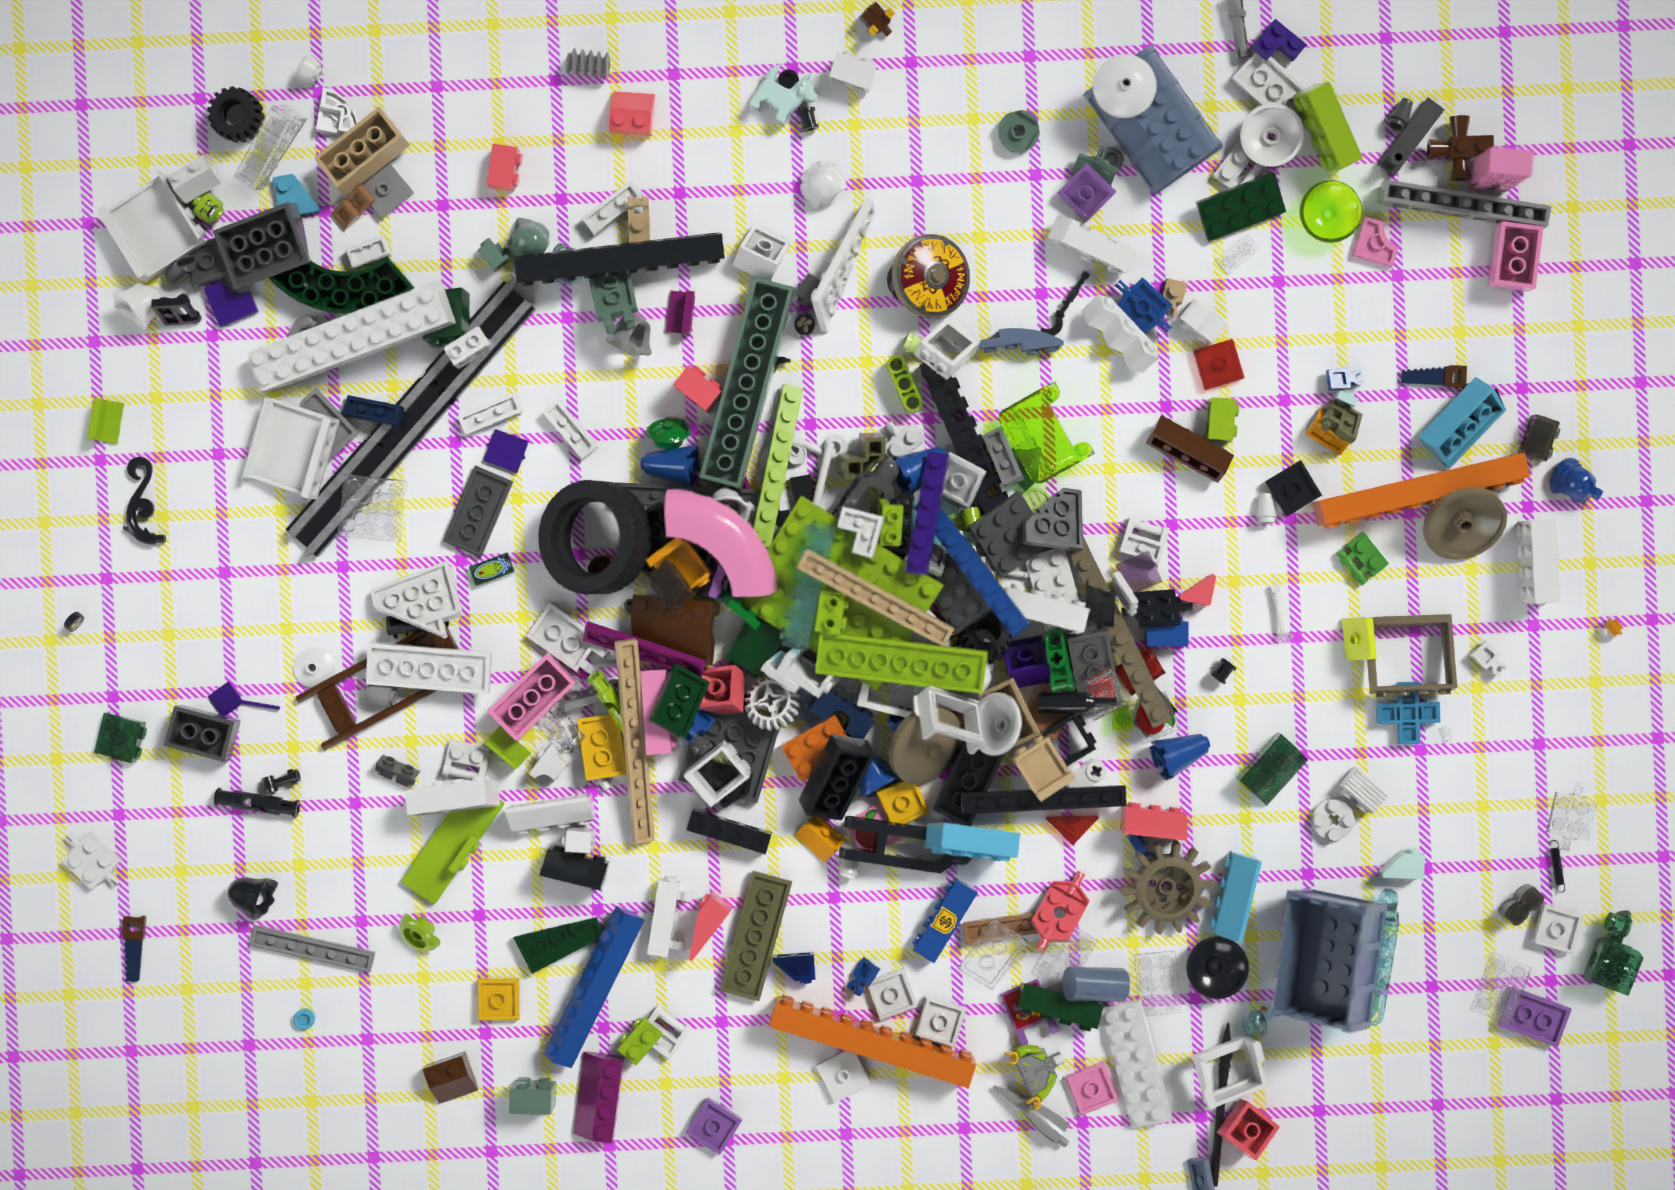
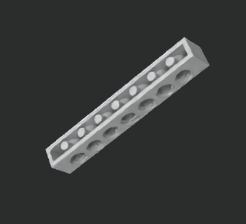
M1385 180L1381 183L1378 198L1379 205L1493 223L1504 221L1544 226V228L1549 226L1552 207L1550 205Z

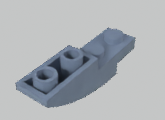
M1005 328L998 329V338L980 340L979 350H984V353H992L997 351L996 348L1005 347V350L1017 349V345H1020L1021 353L1026 352L1027 355L1039 354V350L1047 349V352L1059 351V347L1064 345V341L1048 333L1033 329Z

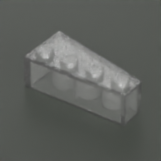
M272 105L233 177L254 191L264 189L270 181L271 174L278 167L279 162L308 118L288 105Z

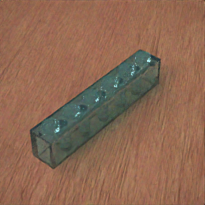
M816 521L806 525L803 537H806L805 546L801 545L799 558L802 557L804 551L808 548L829 560L837 527ZM796 568L794 578H797L796 586L791 587L789 598L792 599L791 607L787 606L784 618L788 620L786 627H782L780 639H783L782 645L807 651L818 611L820 591L823 588L824 582Z

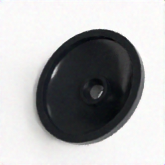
M1213 936L1203 939L1193 947L1187 958L1186 972L1191 985L1200 994L1212 999H1224L1236 994L1244 986L1249 974V962L1244 950L1235 941L1221 936ZM1214 962L1219 963V966L1216 969L1212 968V964Z

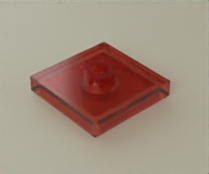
M1233 339L1192 351L1204 391L1245 378Z

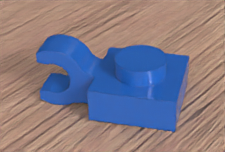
M698 710L691 729L684 740L690 744L697 733L704 736L716 719L706 711Z
M1128 834L1126 836L1136 852H1141L1146 858L1148 856L1155 857V853L1145 849L1144 846L1147 843L1141 835Z

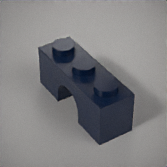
M831 688L828 694L823 693L819 698L813 697L808 705L809 710L826 721L835 711L845 712L848 718L843 729L854 738L864 739L875 723L871 711L864 707L859 709L854 706L856 703L846 696L844 699L837 695L838 691L834 688Z

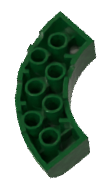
M387 256L368 268L354 272L326 269L310 259V263L269 278L276 287L298 302L315 309L333 313H353L415 289L406 275Z

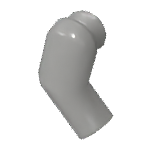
M312 315L297 318L288 334L291 336L301 332L304 328L315 327L317 319L313 318Z

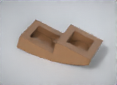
M361 184L354 189L346 200L340 202L331 215L345 230L373 204L375 199Z

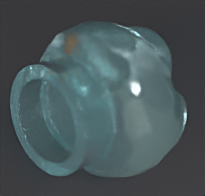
M1262 1006L1260 1011L1253 1010L1247 1017L1243 1018L1242 1027L1245 1033L1256 1037L1265 1035L1267 1033V1023L1272 1021L1274 1017L1269 1015L1270 1009Z

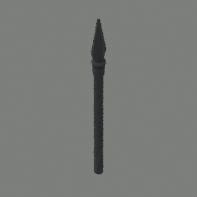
M1228 1022L1222 1043L1231 1040L1230 1024ZM1232 1052L1219 1057L1218 1089L1227 1086L1229 1068L1231 1067L1230 1061L1233 1056ZM1225 1104L1216 1108L1211 1165L1214 1187H1218L1222 1137L1216 1132L1224 1122Z

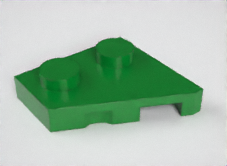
M722 588L719 595L721 600L756 630L761 624L756 619L758 614L750 607L746 610L742 606L744 602L741 599L732 597Z

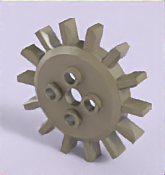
M1173 840L1170 854H1163L1162 847L1156 841L1153 842L1155 857L1147 860L1141 852L1137 851L1135 853L1137 860L1143 864L1138 871L1124 867L1123 872L1125 875L1135 879L1134 885L1119 887V891L1124 896L1135 895L1136 900L1124 906L1128 914L1140 908L1144 910L1136 921L1139 927L1143 928L1152 917L1156 919L1154 930L1157 934L1162 935L1165 921H1172L1174 929L1181 933L1182 924L1180 918L1188 915L1192 921L1198 923L1200 919L1192 909L1197 903L1206 907H1211L1212 905L1209 899L1200 896L1201 889L1215 888L1216 883L1212 879L1201 880L1199 876L1212 867L1207 860L1193 867L1191 863L1199 854V851L1193 846L1183 858L1179 856L1181 844L1178 840ZM1167 868H1171L1169 873H1165ZM1153 879L1154 883L1148 885V882ZM1164 881L1171 882L1168 890L1161 889V884ZM1181 883V888L1176 889V885ZM1165 895V899L1159 901V897Z

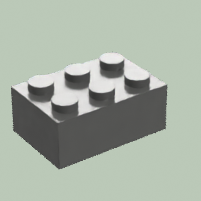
M182 704L175 705L164 746L221 762L229 761L241 720Z

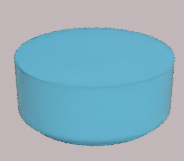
M302 1008L294 1015V1024L301 1030L311 1028L316 1021L315 1013L309 1008Z

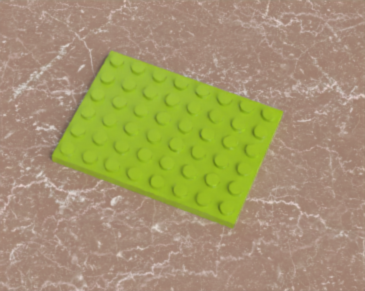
M801 496L768 549V554L774 565L777 577L778 590L775 593L764 596L738 597L744 602L743 607L746 609L750 607L760 618L817 653L820 632L815 631L820 591L823 587L835 588L796 568L804 551L808 548L927 613L944 586L929 575L923 576L906 573L907 562L878 543L873 559L853 554L852 550L857 533L838 528L839 519ZM853 598L850 599L849 610L845 609L844 617L847 618L846 630H842L843 634L909 641L915 632ZM858 679L876 691L882 684V681Z

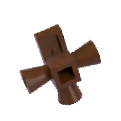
M1451 116L1449 121L1453 136L1447 142L1428 139L1427 158L1430 160L1447 156V162H1453L1450 181H1468L1472 179L1468 161L1494 147V135L1467 136L1470 116Z

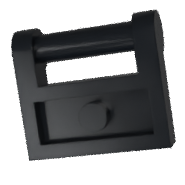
M180 294L177 298L161 297L151 301L152 309L165 326L197 324L202 319L199 311L195 310L190 304L191 301L186 294ZM180 308H184L187 314H183Z

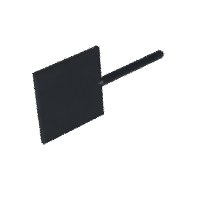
M1087 585L1086 608L1090 609L1087 620L1097 622V630L1101 629V624L1114 627L1115 593Z

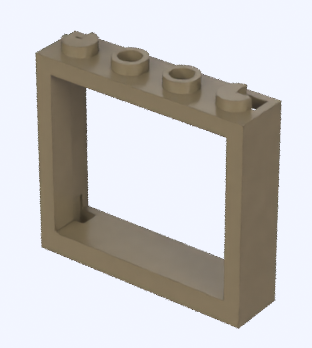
M1451 614L1373 617L1374 628L1441 626L1446 684L1378 686L1376 659L1367 660L1369 694H1376V697H1388L1389 693H1397V696L1403 697L1416 692L1418 696L1431 695L1430 692H1438L1439 695H1449L1451 691L1458 688Z

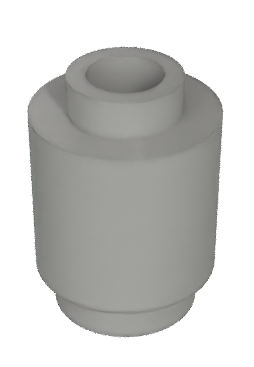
M368 685L365 691V699L372 704L391 707L398 698V692L393 686Z

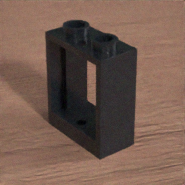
M1070 713L1039 731L1040 735L1042 734L1044 737L1073 720L1087 746L1063 759L1066 766L1096 750L1094 744L1097 741L1091 732L1087 733L1083 726L1086 723L1081 714Z

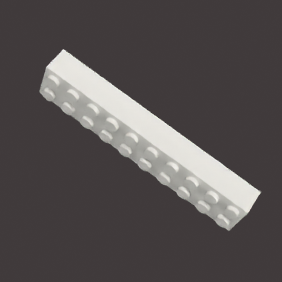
M433 282L247 352L259 391L272 392L456 324L443 284Z

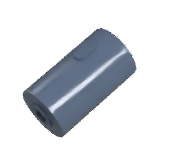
M1067 967L1063 974L1062 988L1064 997L1068 1001L1124 1002L1129 996L1130 978L1125 968Z

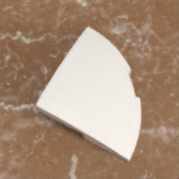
M324 87L322 89L315 132L342 136L359 122L354 110L351 112L345 104L346 99L343 96Z

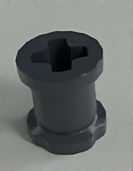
M810 106L797 110L802 122L801 132L813 131L819 128L814 115L815 107Z
M1221 658V663L1214 672L1211 671L1210 675L1225 685V680L1237 668L1226 659Z

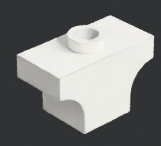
M555 740L546 751L543 749L536 757L538 762L529 775L535 779L540 775H547L554 781L558 779L569 764L561 755L563 744Z

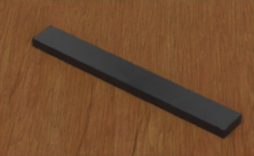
M1126 785L1065 787L1041 802L1036 798L1031 789L960 792L961 814L1127 806Z

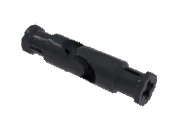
M219 787L214 794L215 806L221 804L231 806L233 809L254 812L263 811L277 816L280 814L291 815L293 818H297L300 811V800L289 801L283 800L282 797L263 796L239 790L234 792L225 791ZM251 798V807L245 805L246 800Z

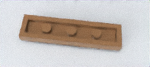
M1036 912L962 922L965 943L1037 934L1038 932L1031 923Z

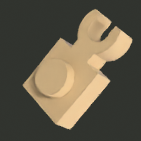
M1167 278L1162 295L1173 305L1171 307L1173 310L1172 317H1175L1178 311L1176 303L1182 304L1187 283Z

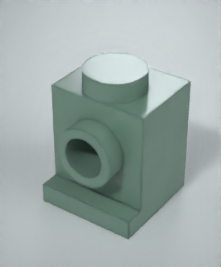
M488 238L480 244L481 247L478 251L494 272H497L511 261L507 254L503 256L505 250L498 242L494 244Z

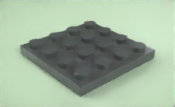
M706 711L716 720L704 737L711 741L713 747H716L724 740L727 744H732L737 751V756L749 764L753 778L749 794L742 799L758 803L779 730H776L774 726L771 731H768L766 727L761 729L759 724L754 725L752 723L753 719H749L746 713L723 715ZM689 744L678 778L679 781L689 783L684 777L686 770L701 759L695 755ZM711 759L697 771L709 782L713 763L722 766L724 764L717 763ZM727 761L726 763L735 766L731 761Z

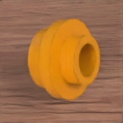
M1608 618V622L1604 624L1614 637L1617 635L1621 636L1623 634L1621 630L1624 627L1616 618L1613 621Z

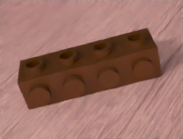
M1162 415L1153 426L1146 441L1147 445L1216 483H1219L1226 474L1234 457L1226 449L1213 444Z

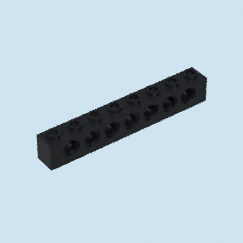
M922 363L919 365V368L957 455L980 468H985L988 472L987 478L982 480L976 494L983 514H986L1009 496L1006 491L1002 492L999 484L1002 481L998 472H993L991 465L994 463L990 453L986 454L982 447L985 446L982 435H977L974 427L977 424L973 415H968L966 408L969 405L965 396L961 397L958 389L961 387L957 378H952L951 376L944 384H938L935 381V376L938 373L927 364ZM951 392L955 396L954 402L946 403L943 395ZM953 412H961L963 420L961 422H954L951 417ZM968 430L971 433V439L969 441L961 440V431ZM969 450H978L980 454L979 459L971 460L968 456ZM987 487H993L996 490L994 498L986 497L985 489Z

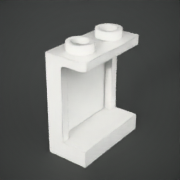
M798 642L784 656L777 671L817 698L823 693L828 694L841 676L816 674V663L803 655L806 646Z

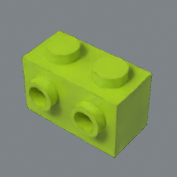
M823 587L820 591L815 631L840 635L842 630H846L847 618L844 617L845 609L849 610L851 597H847L846 594L837 589Z

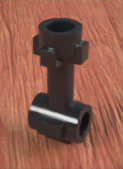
M298 769L287 770V775L275 779L273 775L262 778V783L260 784L266 795L277 792V787L289 782L291 785L298 784L297 782L301 781V775Z

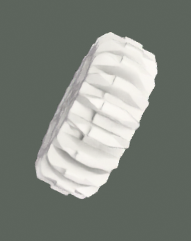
M768 676L765 677L764 682L758 679L759 685L752 684L751 687L754 690L747 691L750 698L745 699L746 704H749L745 706V710L749 712L747 716L749 719H753L752 723L754 725L759 724L761 729L766 727L768 731H771L773 726L776 730L780 729L781 724L787 727V720L794 722L791 716L792 714L798 715V711L795 708L800 707V703L797 702L800 699L799 694L786 690L782 684L774 679L771 680ZM773 689H781L787 695H776ZM759 711H769L772 717H764L759 714Z

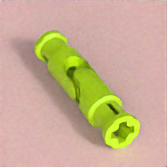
M602 670L595 671L587 678V681L593 685L597 691L596 695L623 732L620 695L614 686L608 683Z

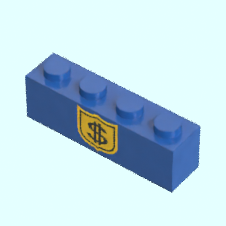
M958 878L948 882L944 889L946 891L943 899L939 898L933 907L935 912L932 917L930 915L927 916L922 925L925 927L921 934L917 933L912 941L914 945L913 951L933 963L938 959L978 894L976 889Z

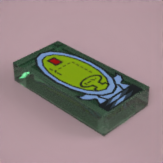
M508 552L469 566L475 586L515 572Z

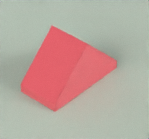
M1209 574L1178 595V600L1211 606L1216 581L1215 574Z

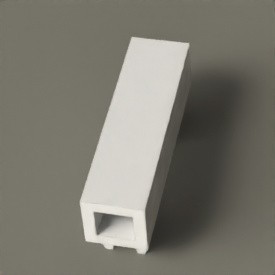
M664 876V878H660L658 881L647 951L648 955L668 958L670 949L684 951L686 941L672 939L677 901L691 902L693 892L679 890L681 881H676V877Z

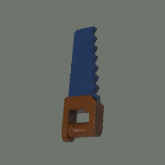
M1449 365L1443 367V369L1441 367L1437 369L1433 367L1431 369L1425 368V370L1422 368L1419 370L1407 369V371L1402 369L1401 382L1405 384L1443 385V387L1465 388L1467 385V366ZM1455 370H1459L1458 383H1453V372Z
M146 915L141 917H123L122 935L126 941L124 943L126 946L124 957L126 958L125 964L127 965L125 967L127 971L125 973L127 976L125 981L138 982L140 980L143 940L145 939ZM129 925H140V931H132Z

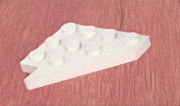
M448 561L370 589L373 605L377 611L443 638L448 637L444 622L463 615Z

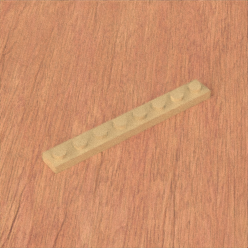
M806 548L796 566L801 571L941 646H945L954 631L952 626Z

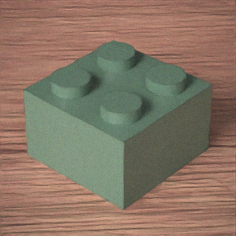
M519 1077L509 1089V1114L551 1115L556 1106V1081H551V1078H539L538 1081L531 1080L530 1077Z

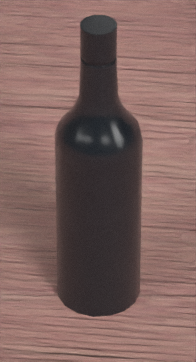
M1087 692L1039 693L1037 697L1039 714L1087 713L1095 707L1117 706V697L1097 698Z

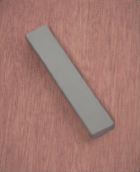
M254 925L249 945L368 973L372 972L376 954L375 951L260 925Z

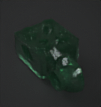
M1620 910L1616 913L1610 912L1604 922V929L1608 931L1606 937L1597 938L1582 976L1589 982L1627 996L1631 992L1644 959L1638 950L1622 943L1632 927L1631 912L1629 910Z

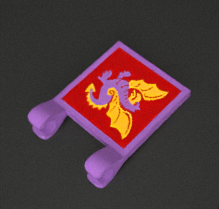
M1038 978L1027 982V984L1041 987ZM1020 986L1000 994L1021 1046L1028 1044L1024 1029L1047 1021L1052 1034L1059 1031L1054 1017L1050 1021L1039 1018L1040 1013L1032 1011V1014L1028 1015L1019 1012L1020 1008L1015 1007Z

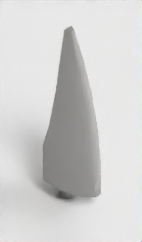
M996 1085L993 1086L996 1091L1013 1103L1034 1127L1049 1140L1056 1144L1059 1143L1064 1148L1069 1144L1070 1141L1063 1136L1070 1124L1068 1121H1065L1061 1116L1042 1104L1038 1110L1031 1111L1034 1104L1033 1102L1030 1104L1025 1103L1029 1099L1028 1097Z

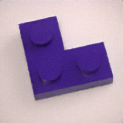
M1275 18L1251 49L1265 61L1271 57L1276 49L1294 61L1307 44Z

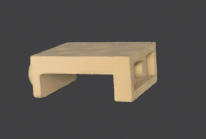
M1042 734L1031 740L1033 744L1027 748L1022 746L1013 752L1015 755L1011 757L1040 802L1076 779L1055 749L1049 736L1045 735L1043 737Z

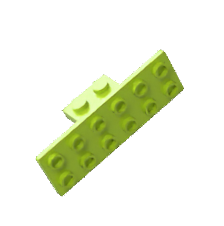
M500 800V806L448 812L401 882L430 903L436 904L459 870L462 872L469 863L466 860L469 855L476 853L481 845L478 842L505 803Z

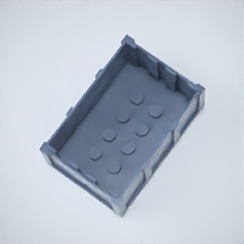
M1310 888L1287 890L1286 899L1288 901L1284 927L1281 929L1282 943L1278 969L1275 971V978L1277 979L1273 1006L1270 1007L1269 1015L1276 1017L1285 1016L1341 1029V1032L1349 1034L1370 1029L1388 904Z

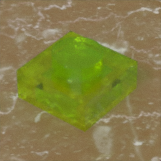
M1112 709V730L1133 731L1134 710Z

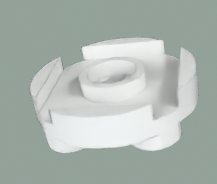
M1327 799L1321 801L1313 810V828L1321 837L1337 841L1345 838L1352 831L1355 817L1352 809L1345 802L1337 799ZM1329 815H1337L1338 822L1330 825L1328 823L1330 821Z

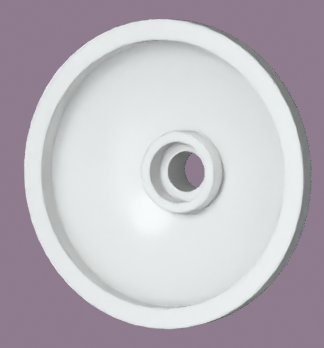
M1129 54L1113 56L1107 59L1095 74L1093 80L1094 97L1101 109L1111 116L1117 118L1135 117L1143 113L1155 97L1156 78L1154 72L1144 60L1137 56ZM1128 80L1130 82V86H1124L1123 81Z
M1278 103L1264 104L1251 111L1245 118L1240 132L1241 145L1246 155L1255 163L1266 167L1280 166L1289 162L1299 152L1304 139V129L1299 116L1289 107ZM1271 133L1275 135V139L1273 141H1270L1267 138V136Z
M991 693L985 696L977 705L982 740L986 742L979 749L985 754L998 756L1008 752L1016 743L1021 730V714L1017 703L1012 697L1004 693Z

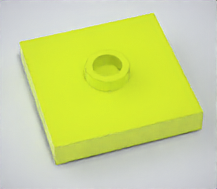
M1373 617L1342 619L1346 660L1377 659Z

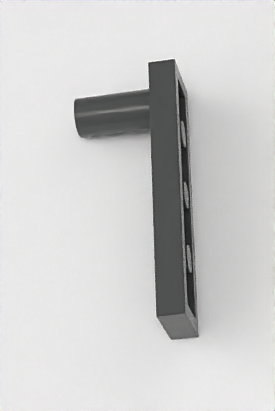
M1429 97L1426 98L1408 122L1407 127L1402 130L1377 166L1394 177L1445 109Z

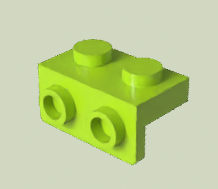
M646 1015L643 1019L638 1017L631 1026L633 1028L629 1035L625 1033L618 1041L620 1045L617 1050L635 1066L663 1035V1032L652 1024Z

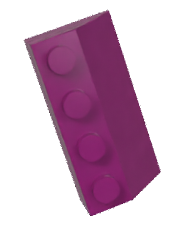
M584 1051L573 1134L590 1141L612 1144L615 1137L625 1056Z

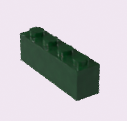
M1023 982L1020 983L1015 1007H1019V1012L1031 1015L1033 1011L1040 1013L1039 1018L1050 1021L1052 1017L1060 1019V1024L1068 1026L1076 1023L1079 1024L1078 1029L1091 1032V1028L1098 1029L1104 1006L1091 1001H1068L1063 993Z

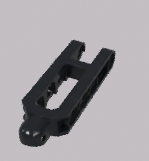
M845 816L844 827L875 832L873 850L861 848L854 850L840 846L839 858L939 874L953 864L966 865L972 860V858L967 856L959 857L952 856L951 854H944L936 862L923 860L921 857H916L915 859L903 857L901 854H896V856L884 854L887 835L926 840L927 827L896 822L893 824V822L857 816Z

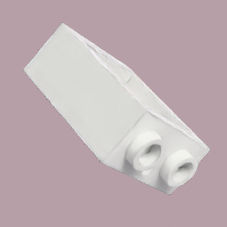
M948 317L920 342L915 356L947 380L975 355L981 341ZM940 336L961 351L952 361L931 345Z
M724 740L686 770L684 777L711 808L747 780L750 776L751 768L744 759L741 760L737 756L734 746L730 743L727 744ZM723 751L740 771V774L715 792L697 770Z

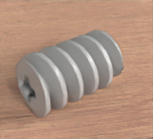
M574 47L572 52L567 54L566 73L569 74L573 68L575 75H578L581 70L583 76H586L589 71L591 77L598 73V77L603 78L606 73L608 79L610 72L609 52H606L605 56L602 57L601 51H598L597 55L593 56L592 50L589 51L588 55H585L584 49H581L580 54H577Z

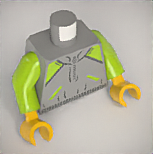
M1027 1044L1013 1051L1004 1052V1056L1011 1057L1010 1061L1006 1062V1064H1015L1030 1097L1033 1096V1098L1027 1099L1025 1103L1030 1104L1033 1102L1034 1106L1031 1111L1038 1110L1041 1107V1102L1049 1095L1056 1084L1058 1076L1054 1068L1065 1063L1060 1051L1048 1057L1044 1048Z

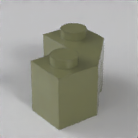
M879 432L859 433L858 453L838 454V474L843 479H854L858 473L870 471L885 458L886 437Z

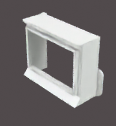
M932 686L927 687L919 695L913 697L914 712L920 717L922 738L927 740L937 732L966 741L967 751L970 755H973L975 751L986 744L982 740L977 707L979 701ZM936 705L963 713L966 730L939 723Z
M1247 1035L1240 1036L1191 1056L1201 1087L1203 1103L1209 1109H1214L1217 1106L1267 1087L1261 1064L1265 1060L1261 1042L1255 1041ZM1245 1048L1252 1076L1212 1091L1205 1063Z

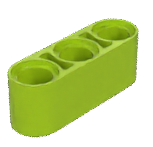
M894 355L887 361L888 373L904 409L908 413H916L922 406V399L905 360L899 355ZM893 360H898L902 363V368L895 371L890 367V363ZM901 379H907L910 382V387L902 390L898 382ZM910 398L917 399L918 407L910 409L907 406V400Z

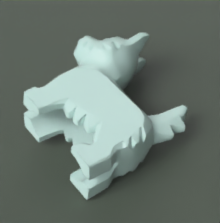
M778 64L773 68L769 67L765 80L758 86L757 93L752 97L749 105L760 112L761 104L767 103V105L771 106V109H775L778 112L776 116L777 122L785 126L787 119L802 102L812 103L818 96L814 92V85L810 81L812 78L810 72L791 89L776 83L775 78L780 68Z

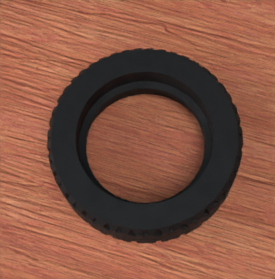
M597 480L573 482L557 492L543 512L538 533L540 555L545 568L552 578L569 591L588 595H604L618 592L639 576L648 559L651 546V527L648 515L640 500L630 490L619 484ZM590 502L604 503L614 514L619 528V545L616 555L610 565L600 573L586 572L576 561L571 548L573 522L580 510Z

